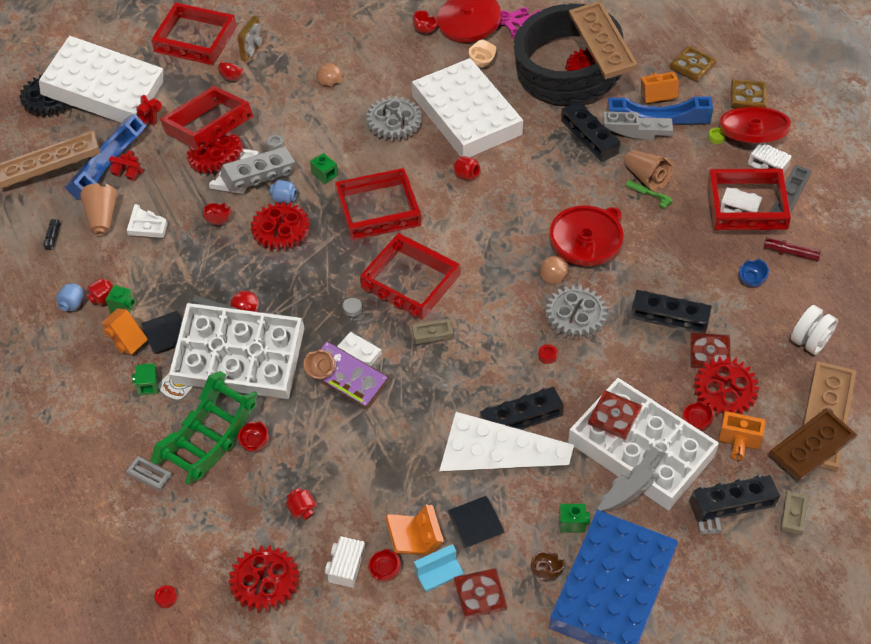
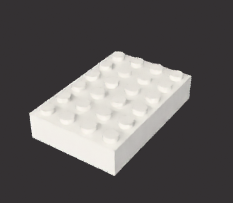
M69 35L39 80L40 94L122 123L124 119L134 113L137 117L140 116L136 111V107L141 103L140 97L142 95H146L148 100L155 97L163 83V68Z
M471 58L412 81V97L460 157L474 156L521 136L523 133V119Z
M187 303L169 376L174 384L204 388L209 375L222 371L227 374L224 381L225 385L236 392L250 394L255 391L261 396L289 399L304 332L302 318Z
M619 378L610 385L570 428L568 439L569 444H573L575 448L618 477L621 475L630 477L631 470L641 463L644 459L643 454L647 449L653 446L662 449L666 454L654 469L660 476L643 494L668 511L716 456L719 445L717 441ZM607 400L623 401L634 411L632 423L622 436L595 425L598 408Z

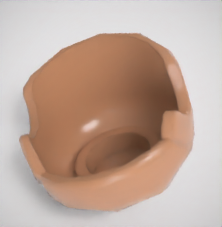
M333 63L324 64L316 73L318 83L321 85L333 87L335 83L341 84L343 81V74L340 68Z
M549 256L543 260L539 273L544 281L551 284H559L564 277H567L569 268L568 263L563 258Z
M319 349L309 352L303 360V369L308 376L314 379H325L334 372L335 359L331 353Z

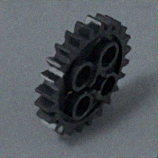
M39 75L38 79L33 77V82L27 81L28 85H23V90H20L21 95L19 97L24 110H28L29 114L34 113V116L40 114L43 117L47 114L50 117L51 113L56 116L58 111L63 113V108L69 109V104L40 94L39 80L42 77L41 75Z

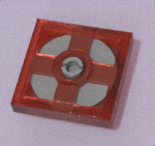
M691 332L690 368H703L705 362L710 365V360L713 358L717 362L719 356L723 361L729 356L731 361L730 335Z
M604 390L588 420V424L626 440L642 410V405Z
M496 568L454 577V584L464 619L507 610Z

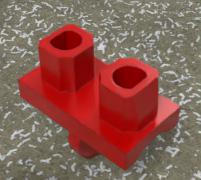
M142 95L140 97L141 103L136 107V111L140 114L138 118L146 126L149 123L154 126L157 124V112L162 109V104L157 99L148 100L146 95Z
M129 150L126 154H121L120 158L114 156L109 158L112 164L110 173L113 176L120 177L122 171L126 170L125 177L135 181L138 175H143L145 171L140 167V163H138L139 158L135 157L133 151Z

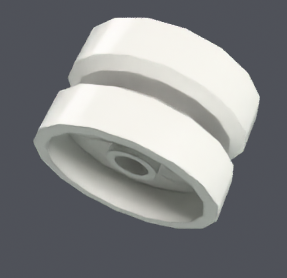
M812 305L798 321L790 340L798 346L805 344L806 351L817 355L834 333L838 319L830 314L823 316V310L816 305Z

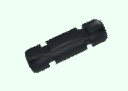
M51 219L43 243L45 250L54 249L60 227L58 219Z

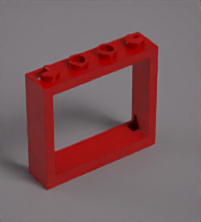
M175 2L151 39L153 52L214 66L237 28L235 15ZM179 17L222 27L210 48L166 38Z
M213 86L160 118L166 134L200 151L254 116L248 101ZM220 103L231 108L230 111L196 132L183 127Z
M404 168L335 182L336 196L351 241L421 226V213ZM401 185L410 211L352 223L344 196Z
M783 169L709 170L708 188L714 230H788L791 214ZM717 184H777L781 212H721Z
M397 233L360 275L361 288L366 292H371L381 300H386L396 308H401L410 315L423 320L460 276V264ZM398 252L446 275L422 304L374 280Z

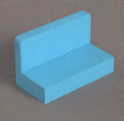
M453 544L414 561V572L425 592L463 576V570L456 560V549Z

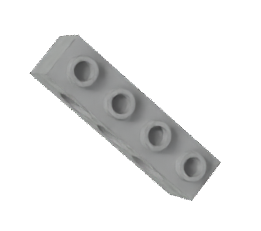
M285 146L222 165L220 177L229 192L241 190L251 185H258L264 181H271L281 176L290 175L293 172L295 161Z

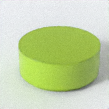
M720 128L709 130L708 140L711 143L721 144L725 141L726 135L721 132Z

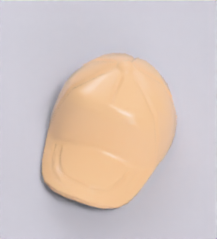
M479 40L470 47L469 58L478 68L486 67L493 60L497 47L485 40Z

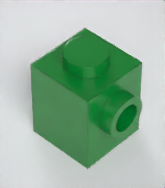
M325 153L310 161L311 174L324 185L338 176L337 163Z
M114 285L106 298L110 313H113L116 309H125L130 313L135 305V298L131 289Z
M155 363L135 365L132 383L136 385L139 396L158 394V373Z
M560 504V533H585L586 525L590 524V512H586V505Z

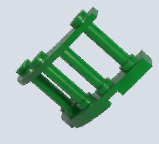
M222 371L208 376L199 397L201 402L196 411L191 410L181 423L183 427L177 433L172 432L166 438L156 443L150 461L157 465L164 460H169L188 472L185 481L187 485L194 481H199L226 451L228 452L232 449L240 429L244 426L250 412L256 406L255 400L258 393L254 391L242 396L227 387L224 382L227 374ZM220 392L240 403L235 417L216 406L215 401ZM212 412L230 423L223 436L203 425V421L209 413ZM199 431L217 444L208 453L188 442L195 432ZM184 448L200 458V460L191 465L174 453Z

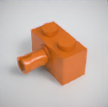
M674 72L654 73V75L651 73L649 76L641 77V95L645 103L678 98L679 79Z
M116 309L101 323L104 327L103 333L114 341V346L120 353L132 355L148 340L130 313L125 309Z
M725 411L718 441L733 444L731 457L736 460V455L739 453L738 460H743L745 457V447L760 448L766 420Z

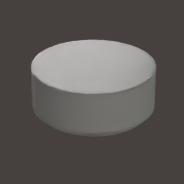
M271 135L266 140L267 148L270 151L284 147V139L280 135Z
M348 298L344 301L343 312L347 316L355 317L361 313L362 304L359 299Z

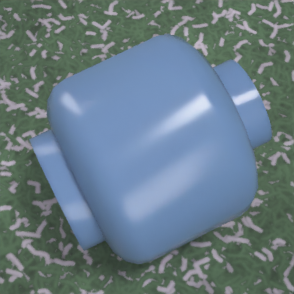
M277 180L274 185H271L269 194L272 195L274 202L282 204L284 201L285 205H288L290 202L295 201L297 188H295L292 182Z
M74 283L65 284L56 295L58 307L63 311L77 310L85 298L83 289Z

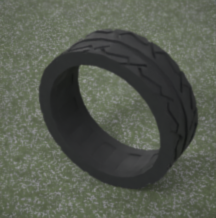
M569 3V5L561 4L548 7L530 16L522 23V27H519L514 38L517 76L522 87L533 97L554 104H570L576 101L584 103L607 93L617 84V80H620L622 74L605 79L596 63L579 70L554 71L543 68L530 59L535 50L551 40L570 36L581 37L569 15V10L585 6L586 4ZM609 14L613 23L615 24L616 28L618 29L619 33L621 34L624 40L620 24L612 15Z

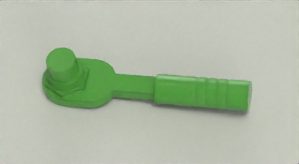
M630 180L626 182V187L645 195L648 194L659 200V207L661 209H665L673 202L670 197L664 194L650 191L647 187Z

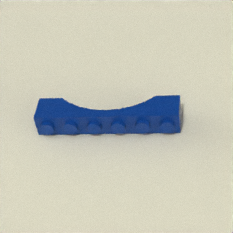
M711 96L692 97L687 101L671 106L650 107L637 104L627 98H608L606 112H637L639 118H671L672 124L711 123L713 103Z
M135 113L124 119L100 146V153L90 158L64 188L76 200L80 199L82 188L89 184L97 183L103 172L111 164L109 161L110 156L117 157L137 138L146 125Z

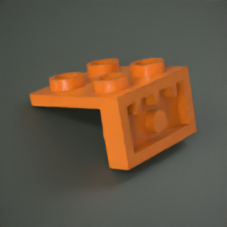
M425 505L415 517L390 514L385 517L396 553L430 555L444 542L433 505Z

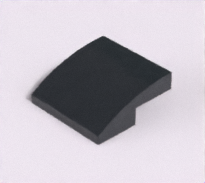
M178 311L141 323L153 353L177 345L182 325V319Z
M487 496L448 510L454 529L457 530L464 549L505 533Z

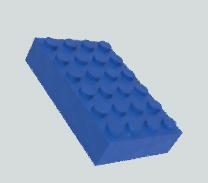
M597 510L550 616L549 629L585 644H640L674 557L678 540Z

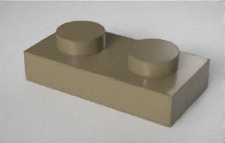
M450 319L412 324L415 344L453 338Z
M787 491L781 531L797 535L803 534L808 495Z

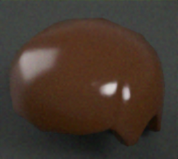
M537 552L531 559L532 573L544 582L556 580L564 570L565 560H560L557 553Z

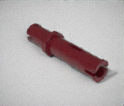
M766 237L763 246L764 249L778 251L782 255L786 253L816 262L819 261L821 250Z

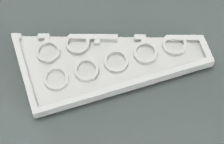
M455 412L439 471L569 465L574 445Z

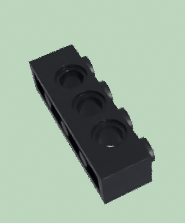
M576 101L562 108L561 122L601 162L619 154V139L608 128L604 127L598 118L588 111L586 106Z
M636 290L630 319L706 335L712 306Z
M553 386L543 388L530 395L525 394L512 401H505L494 407H487L480 411V419L523 430L563 416L564 404Z
M758 475L752 479H738L732 483H719L707 488L699 487L693 490L689 503L699 523L718 517L723 518L775 507L780 494L771 475Z

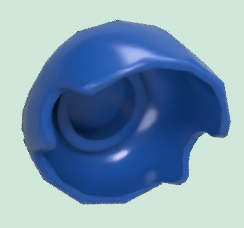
M762 259L747 260L740 266L738 276L740 281L746 286L759 287L767 280L769 268Z

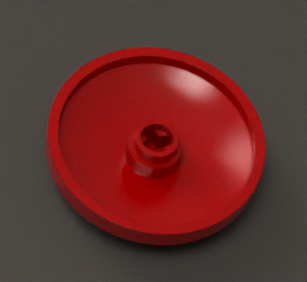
M448 0L438 12V28L443 36L452 41L464 43L478 41L489 36L498 28L502 18L501 8L496 0Z
M766 107L736 108L724 113L720 118V130L724 135L738 141L750 143L779 140L788 135L791 127V120L786 114Z
M589 205L574 206L560 212L553 219L549 233L550 243L554 251L564 260L582 266L600 265L613 259L621 250L624 237L623 228L614 215L602 208Z

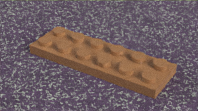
M601 1L569 10L573 23L605 79L638 69L635 58Z
M94 130L0 163V188H7L14 183L24 182L31 177L41 176L48 171L58 170L65 165L75 164L82 159L96 156L100 153Z
M817 361L804 424L827 408L847 425L856 370ZM842 449L819 467L837 472Z

